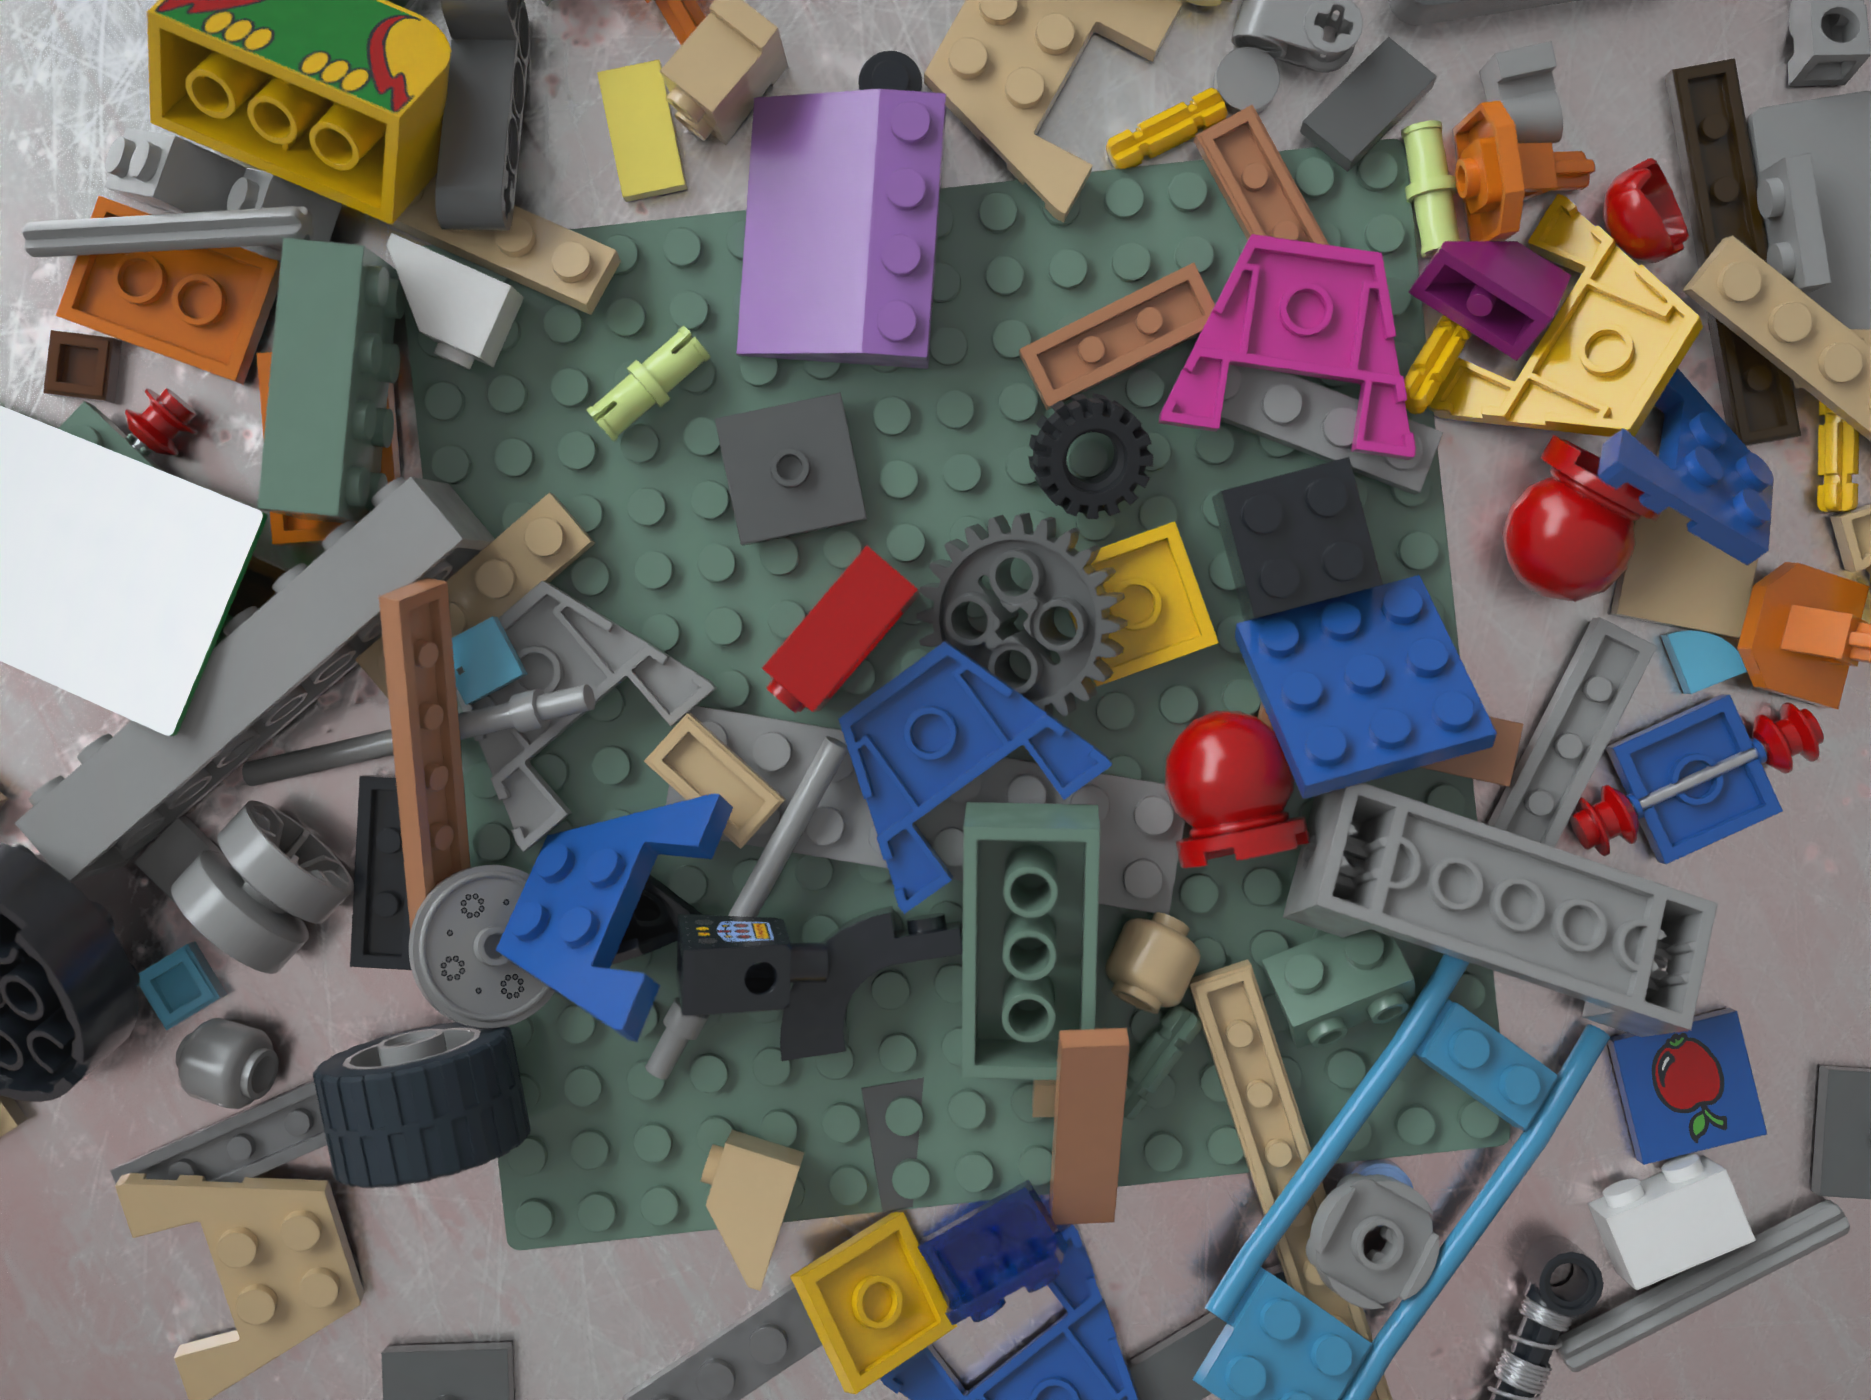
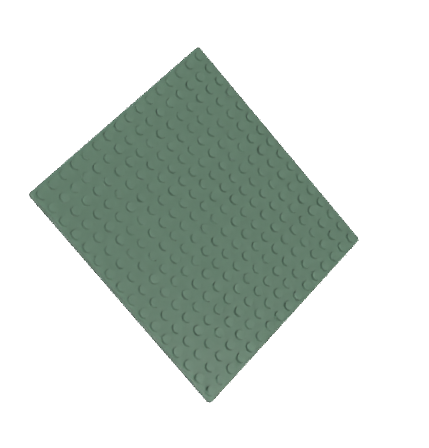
M1398 139L1379 140L1348 172L1318 147L1278 151L1329 245L1382 253L1396 331L1394 342L1400 376L1405 378L1408 370L1426 343L1422 301L1408 293L1410 287L1419 276L1412 202H1407L1405 193L1406 186L1410 184L1405 145ZM1204 160L1091 172L1064 223L1055 219L1047 211L1045 202L1026 183L1022 185L1018 180L941 188L928 369L738 356L737 339L746 210L569 229L617 250L621 260L592 315L435 245L422 246L512 286L524 297L494 367L474 360L470 370L434 354L438 343L419 331L406 297L404 314L423 479L449 484L495 539L549 492L554 494L593 539L595 544L555 577L550 584L711 680L717 689L698 706L841 729L838 720L841 716L937 647L920 645L919 640L933 633L934 629L933 624L916 619V613L933 607L934 601L920 593V596L821 711L812 712L805 707L802 712L794 713L766 689L773 678L761 668L866 545L920 591L921 586L929 583H940L941 581L929 568L931 562L939 559L953 562L944 547L947 542L959 539L968 545L965 536V529L979 523L988 533L989 519L1004 515L1011 528L1016 515L1030 513L1034 531L1041 520L1048 517L1056 518L1055 537L1057 538L1070 529L1077 528L1080 530L1075 549L1079 552L1095 545L1101 548L1175 521L1219 642L1207 648L1095 687L1097 694L1087 702L1074 695L1077 709L1066 716L1061 715L1053 706V717L1108 756L1112 766L1103 773L1165 784L1166 757L1178 736L1195 719L1214 711H1241L1258 718L1261 699L1235 640L1236 623L1244 622L1212 497L1222 490L1328 462L1220 421L1219 430L1216 432L1159 424L1160 412L1199 337L1197 335L1081 393L1087 398H1093L1094 393L1104 395L1112 402L1114 400L1117 401L1142 423V429L1150 437L1152 444L1147 445V449L1153 454V467H1145L1144 472L1150 479L1146 488L1137 485L1133 491L1138 497L1131 505L1125 500L1117 504L1120 512L1109 516L1105 510L1099 511V519H1087L1081 512H1078L1077 517L1066 513L1060 505L1056 506L1036 482V475L1029 464V456H1033V450L1029 446L1031 434L1038 436L1040 431L1036 423L1042 415L1048 419L1055 411L1052 408L1046 410L1019 355L1020 348L1193 262L1214 304H1216L1247 239ZM685 326L691 332V337H695L701 343L711 358L700 364L667 393L670 397L667 403L662 407L654 404L613 442L586 409L597 403L630 374L626 368L631 363L637 360L642 364L672 338L679 328ZM1292 374L1359 400L1360 384ZM841 392L867 520L742 546L740 544L715 418ZM1072 398L1063 403L1065 405L1071 403ZM1428 407L1421 414H1411L1406 408L1408 419L1436 429L1434 412L1429 410ZM1098 432L1086 433L1075 439L1067 453V466L1071 474L1081 479H1093L1105 473L1114 457V448L1108 436ZM1438 448L1421 492L1416 495L1353 472L1382 584L1420 575L1460 657ZM1014 558L1010 569L1011 576L1018 586L1029 590L1033 581L1032 570L1025 561ZM984 575L982 577L983 585L987 589L993 590L989 577ZM970 602L967 608L968 620L976 630L985 632L988 624L987 614L980 605ZM1058 606L1054 613L1055 626L1063 635L1073 638L1076 632L1067 608ZM1022 608L1017 610L1019 616L1014 621L1015 626L1020 631L1025 629L1023 624L1029 617ZM1012 650L1009 661L1013 672L1020 678L1029 680L1032 672L1030 661L1022 652ZM1049 650L1052 661L1057 664L1060 663L1059 654L1056 651ZM629 677L622 681L601 699L593 710L587 711L531 759V765L572 813L525 852L516 843L512 830H514L503 800H499L490 779L492 773L479 741H475L474 737L460 740L471 867L502 865L530 874L548 835L666 806L669 784L649 767L644 760L677 724L670 726ZM457 697V706L459 714L463 713V710ZM1024 745L1019 746L1005 756L1036 762ZM1419 767L1364 782L1477 821L1474 785L1471 778ZM1294 779V790L1283 811L1289 813V818L1305 817L1306 823H1308L1315 796L1303 799ZM1186 821L1184 822L1182 839L1191 837L1189 832L1193 829ZM720 840L712 859L658 855L650 874L703 915L728 916L765 848L744 845L740 849L733 842ZM1297 845L1298 848L1238 861H1236L1235 854L1208 860L1207 866L1181 868L1178 858L1169 915L1182 921L1190 928L1187 938L1200 951V961L1193 977L1247 959L1251 963L1312 1150L1392 1040L1414 1002L1408 1004V1009L1393 1020L1384 1023H1373L1372 1020L1349 1028L1346 1036L1331 1045L1316 1048L1309 1044L1302 1048H1296L1291 1037L1289 1023L1266 976L1262 960L1328 934L1327 932L1283 918L1302 845ZM792 852L757 917L784 920L791 943H821L833 931L857 916L875 909L893 906L896 931L908 929V918L944 913L946 923L960 922L963 942V881L952 879V881L904 914L898 907L894 894L895 888L888 868ZM1098 904L1095 1029L1127 1028L1130 1044L1129 1065L1154 1030L1160 1032L1163 1028L1160 1021L1171 1007H1160L1158 1014H1153L1124 1002L1111 992L1114 983L1106 975L1105 968L1125 923L1137 918L1152 920L1154 913ZM1394 937L1414 976L1416 1001L1444 954ZM676 941L642 956L613 964L610 969L645 973L660 985L637 1042L627 1040L611 1027L597 1020L557 992L536 1013L508 1026L512 1031L531 1131L520 1146L515 1147L506 1155L498 1157L506 1239L509 1246L515 1250H529L717 1230L718 1228L706 1207L712 1185L700 1181L712 1145L724 1147L731 1130L804 1152L783 1222L882 1212L861 1088L923 1077L922 1104L912 1097L900 1096L890 1102L885 1114L888 1128L897 1135L909 1136L919 1130L917 1159H905L893 1171L892 1184L895 1191L904 1198L913 1199V1207L899 1210L1050 1194L1054 1117L1032 1116V1079L961 1078L963 954L892 965L869 976L856 989L848 1003L847 1029L849 1043L846 1052L781 1061L780 1033L784 1009L709 1015L698 1038L687 1042L668 1079L657 1078L651 1075L645 1066L667 1028L663 1020L675 998L679 997L676 978ZM1469 963L1448 999L1459 1003L1500 1033L1493 970ZM1188 985L1179 1004L1186 1006L1198 1015ZM1203 1028L1190 1045L1186 1042L1182 1045L1183 1055L1154 1094L1148 1091L1145 1095L1148 1102L1137 1117L1133 1120L1123 1117L1117 1187L1250 1173ZM1413 1055L1335 1164L1502 1146L1510 1138V1124Z

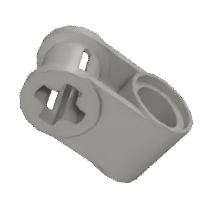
M1243 0L1231 41L1237 48L1256 47L1267 52L1273 59L1304 66L1317 72H1332L1340 69L1349 61L1362 33L1363 18L1360 9L1352 0ZM1338 10L1340 14L1338 16L1333 14V12ZM1325 26H1332L1337 29L1335 43L1323 40ZM1320 54L1326 55V57L1322 58Z

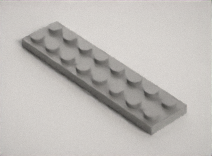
M695 706L688 712L695 716L786 799L745 845L766 847L826 736L835 738L846 745L842 729L704 706ZM848 751L796 844L793 853L888 868L886 860H883L866 798H863ZM1004 757L915 821L916 826L954 876L953 879L963 881L966 802L1098 805L1100 821L1098 904L1151 913L1160 912L1169 915L1179 858L1176 841L1182 839L1185 821L1175 813L1164 783L1101 773L1063 800L1037 762ZM669 785L666 805L686 800ZM722 834L721 841L732 842L726 835Z

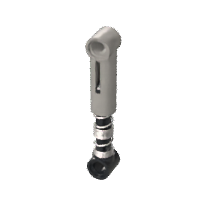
M1555 1235L1542 1237L1532 1243L1524 1254L1522 1270L1526 1284L1523 1294L1526 1299L1521 1304L1523 1309L1519 1310L1524 1316L1516 1336L1508 1335L1513 1340L1511 1348L1503 1349L1502 1357L1497 1362V1370H1494V1373L1498 1380L1494 1388L1491 1386L1487 1387L1492 1392L1489 1400L1541 1399L1542 1389H1545L1544 1385L1547 1384L1546 1380H1549L1548 1376L1550 1371H1552L1549 1359L1554 1349L1562 1347V1341L1559 1337L1561 1331L1569 1330L1568 1326H1571L1570 1322L1573 1321L1572 1319L1578 1318L1579 1315L1595 1307L1601 1298L1604 1283L1600 1269L1586 1253L1565 1237ZM1572 1263L1574 1270L1570 1280L1562 1286L1552 1287L1550 1280L1555 1269L1562 1264Z

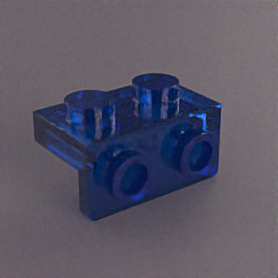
M1029 1179L922 1238L918 1245V1249L950 1300L945 1314L952 1325L959 1323L969 1316L974 1323L980 1322L999 1311L1006 1303L1004 1297L1022 1287H1025L1028 1293H1032L1051 1283L1060 1274L1058 1267L1062 1265L1068 1247L1067 1242Z

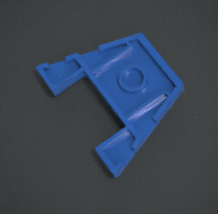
M1677 368L1655 403V406L1664 413L1659 457L1653 454L1626 429L1622 428L1603 443L1597 477L1616 490L1628 482L1645 492L1639 496L1640 503L1657 514L1667 507H1671L1690 518L1691 521L1686 524L1688 532L1748 566L1769 551L1773 474L1764 460L1745 446Z
M948 641L941 643L838 719L863 798H866L883 860H886L895 888L894 894L898 907L904 914L952 881L954 877L916 826L915 821L1019 746L1024 745L1063 800L1112 766V762L1106 754Z
M709 794L548 835L496 951L558 994L575 1003L597 1020L611 1027L627 1040L637 1042L660 985L645 973L610 969L657 856L671 855L712 859L733 807L720 794Z
M1069 1224L1028 1258V1261L1067 1310V1313L969 1391L964 1389L932 1344L880 1378L886 1387L896 1394L900 1392L910 1400H1140L1082 1234L1076 1224Z

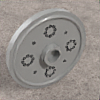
M482 865L467 868L452 874L440 882L427 895L419 907L410 931V966L416 984L423 996L445 1017L472 1027H505L518 1023L536 1013L555 993L554 990L496 951L530 874L502 865Z

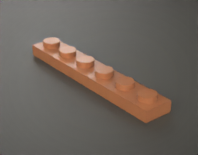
M428 577L379 596L410 931L415 915L427 895L440 882L452 874L471 868L448 584L445 581Z

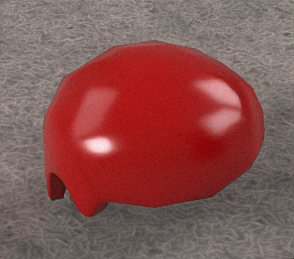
M1649 158L1622 172L1610 184L1603 205V220L1608 234L1630 258L1648 263H1656L1684 249L1683 242L1689 238L1688 230L1673 191L1655 159Z

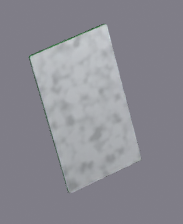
M0 406V661L162 734L176 736L267 521L266 513Z

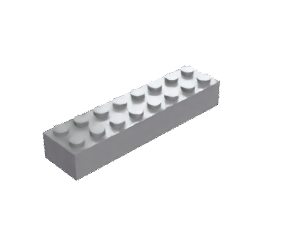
M399 477L389 482L372 498L371 503L375 508L357 524L350 520L332 531L322 542V546L326 550L308 567L302 563L288 570L274 583L272 588L277 593L259 610L256 606L247 608L224 627L223 631L228 637L213 649L176 736L162 734L128 718L130 722L116 735L105 734L85 747L77 756L81 765L68 777H55L37 789L29 798L33 807L19 818L15 824L52 868L61 873L70 882H74L124 867L160 836L178 817H182L358 664L355 659L382 636L379 596L427 577L446 582L495 540L453 488L447 483L410 477L407 480Z

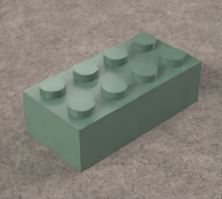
M283 238L258 509L298 519L346 523L353 520L357 524L375 508L371 503L372 498L380 489L388 484L386 475L380 473L383 447L388 448L390 446L394 432L393 412L387 408L389 383H395L399 375L400 351L398 345L393 344L395 318L401 319L405 311L406 295L396 269L364 245Z
M966 802L963 848L961 1078L1056 1080L1059 1031L1095 1029L1100 856L1098 805Z

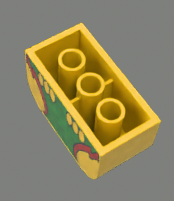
M159 0L147 10L151 124L391 225L437 173L443 113L447 99L451 49L444 33L425 17L387 0Z

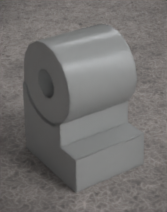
M1791 0L1789 29L1794 42V55L1788 62L1789 86L1846 85L1871 56L1867 7L1864 4V0Z
M1552 41L1495 53L1479 71L1487 102L1498 100L1502 102L1516 125L1518 143H1557L1562 138L1563 115L1559 97L1554 90L1556 87L1552 71L1557 67Z

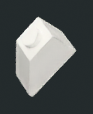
M391 233L386 246L419 331L438 343L434 354L469 370L474 360L494 367L524 297L512 286Z

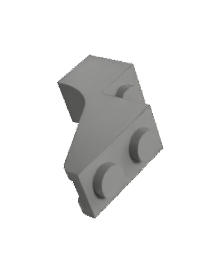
M126 128L123 137H118L111 145L105 163L106 171L110 174L104 188L173 213L304 206L309 209L313 216L314 236L312 241L329 242L343 205L268 172L241 166L171 134ZM263 245L282 253V245Z

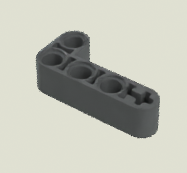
M441 0L442 12L452 40L447 99L443 113L435 188V204L439 226L442 229L508 231L512 226L529 57L530 33L526 5L524 0Z

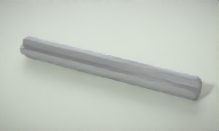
M304 206L29 222L23 227L22 234L25 238L24 250L31 257L35 258L282 245L283 238L312 240L314 229L312 226L313 216L309 209Z
M1824 1200L1754 1236L1756 1241L1701 1263L1559 1336L1562 1341V1347L1557 1350L1566 1366L1572 1372H1579L1847 1235L1851 1229L1848 1219L1837 1204L1831 1200Z

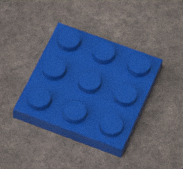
M1420 575L1236 623L1235 640L1303 799L1492 748L1497 732Z

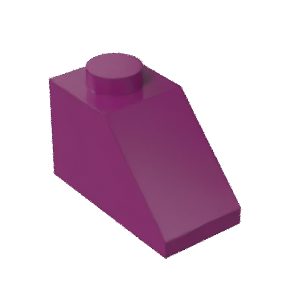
M1444 241L1412 284L1408 293L1518 361L1553 319L1572 275L1518 241Z

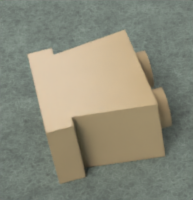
M715 0L709 7L710 13L660 70L670 92L666 99L677 110L675 114L676 119L690 132L704 141L711 133L727 145L754 108V98L762 97L769 85L773 86L788 67L778 27L743 0Z

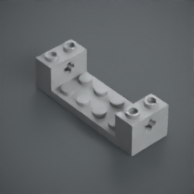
M1360 783L1314 797L1307 823L1310 843L1302 844L1283 918L1342 938L1371 929L1585 1001L1582 1018L1639 1037L1691 1030L1718 903L1366 783Z

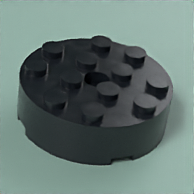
M0 842V1095L27 1102L50 1101L70 1091L130 1036L138 1015L137 987L140 983V977L135 967L129 962L119 939L113 931L114 920L106 908L97 902L90 901L73 883L47 863L38 859L24 845H8Z

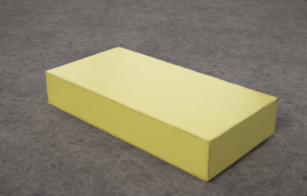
M659 59L597 72L622 196L626 202L688 189L671 106L666 99L668 96L667 86L660 73L662 64Z

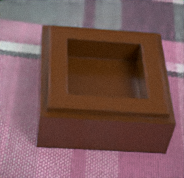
M51 330L43 393L57 397L114 404L122 341L111 337Z

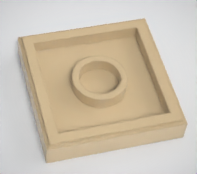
M1671 507L1663 510L1657 521L1643 516L1639 520L1633 521L1636 546L1627 569L1617 579L1610 614L1740 639L1758 559L1747 566L1688 532L1686 524L1691 519Z

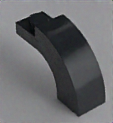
M888 906L859 915L833 931L821 942L826 943L828 949L827 982L794 983L790 990V1005L784 1009L781 1023V1061L846 1052L849 1043L847 1029L848 1003L861 983L875 972L892 965L963 954L960 922L946 923L944 913L927 914L908 918V929L896 931L893 906Z

